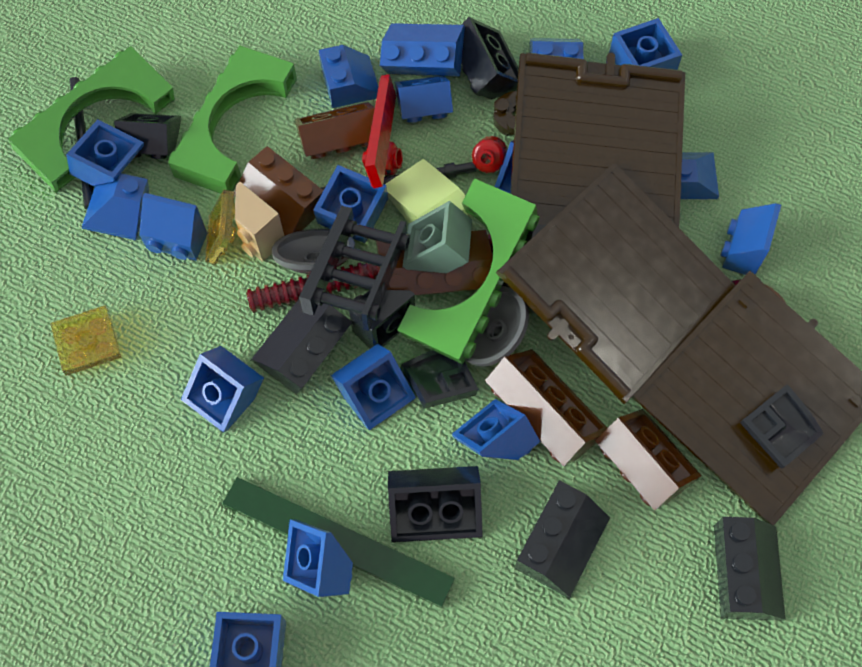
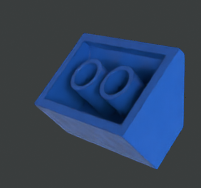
M391 23L382 39L380 67L387 74L460 76L465 26Z

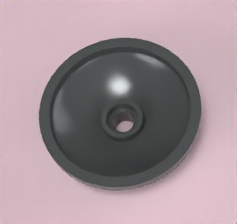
M330 229L302 230L280 238L272 246L274 261L285 269L302 274H310ZM349 237L347 246L355 248L353 238ZM349 258L339 259L336 267L347 262Z
M501 287L500 292H502L500 301L495 308L491 307L487 315L489 318L488 325L482 334L478 333L474 341L476 348L470 359H465L470 364L490 366L499 363L505 356L513 353L521 343L528 327L529 311L527 304L512 288Z

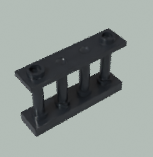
M341 206L299 296L303 313L314 316L318 306L323 304L361 314L363 329L369 331L373 320L377 321L379 319L382 308L380 303L402 251H407L409 247L410 234H407L406 222L400 221L394 234L357 224L353 217L352 208ZM356 235L391 245L386 256L348 247L347 241L349 237ZM345 257L381 268L376 279L339 270L336 267L339 259L342 260ZM335 280L371 291L366 303L327 293L328 283H332Z

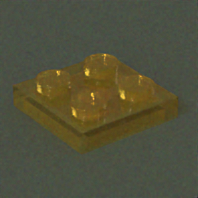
M224 189L209 215L205 258L207 263L216 264L220 256L226 254L228 243H233L236 232V228L232 226V219L235 218L234 191Z
M106 305L50 323L62 372L66 376L122 358L110 313Z

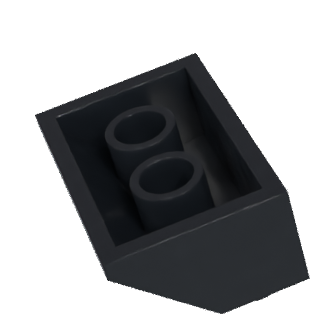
M468 17L461 24L465 26L461 68L469 78L471 90L477 96H483L491 100L499 98L505 93L517 91L519 67L501 32Z
M299 299L252 357L251 361L297 395L353 322L333 306L326 304L318 306L314 316L305 314L302 311Z
M478 466L388 471L391 543L483 537L481 481Z
M559 480L523 547L514 569L570 599L610 517L587 494Z
M722 517L714 525L721 618L786 620L776 526L752 517Z

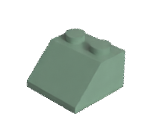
M448 201L409 223L407 234H410V243L407 251L404 253L403 267L406 270L449 273L468 263L472 219L451 201Z

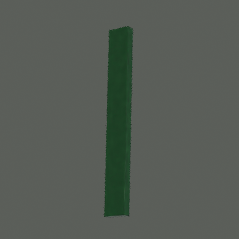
M239 477L234 481L222 503L225 507L287 536L290 519H296L331 532L353 562V567L439 608L443 607L455 578Z

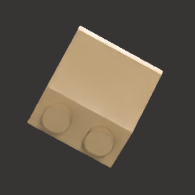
M239 182L236 185L235 198L237 234L242 239L243 244L241 246L250 257L256 256L263 262L272 254L274 243L284 237L280 217L273 208Z

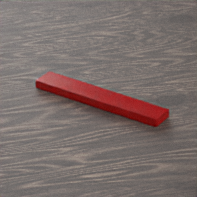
M390 74L382 75L379 81L365 161V169L373 188L383 187L397 95Z

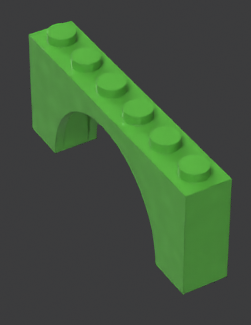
M130 46L126 50L119 51L106 65L99 66L93 75L85 81H79L73 90L65 96L58 97L48 109L38 112L32 121L24 127L14 130L8 140L13 150L57 193L76 178L70 175L68 161L63 149L66 130L76 114L93 103L108 99L134 101L157 114L175 100L173 87Z
M239 46L235 54L230 56L224 72L219 74L213 90L207 94L202 108L195 113L193 122L188 131L186 130L183 133L177 149L170 154L168 163L173 176L230 197L241 178L237 162L223 155L213 144L215 128L227 110L245 99L262 95L287 98L297 80L294 63Z
M475 178L462 205L466 213L478 219L485 226L492 238L493 261L485 282L469 299L453 307L431 310L410 305L397 329L402 336L461 364L464 363L466 358L470 359L476 348L474 341L478 333L482 334L485 331L489 322L487 315L491 307L495 308L498 305L502 296L500 289L504 281L496 274L497 270L527 244L525 239L529 231L533 232L536 229L540 219L535 204Z

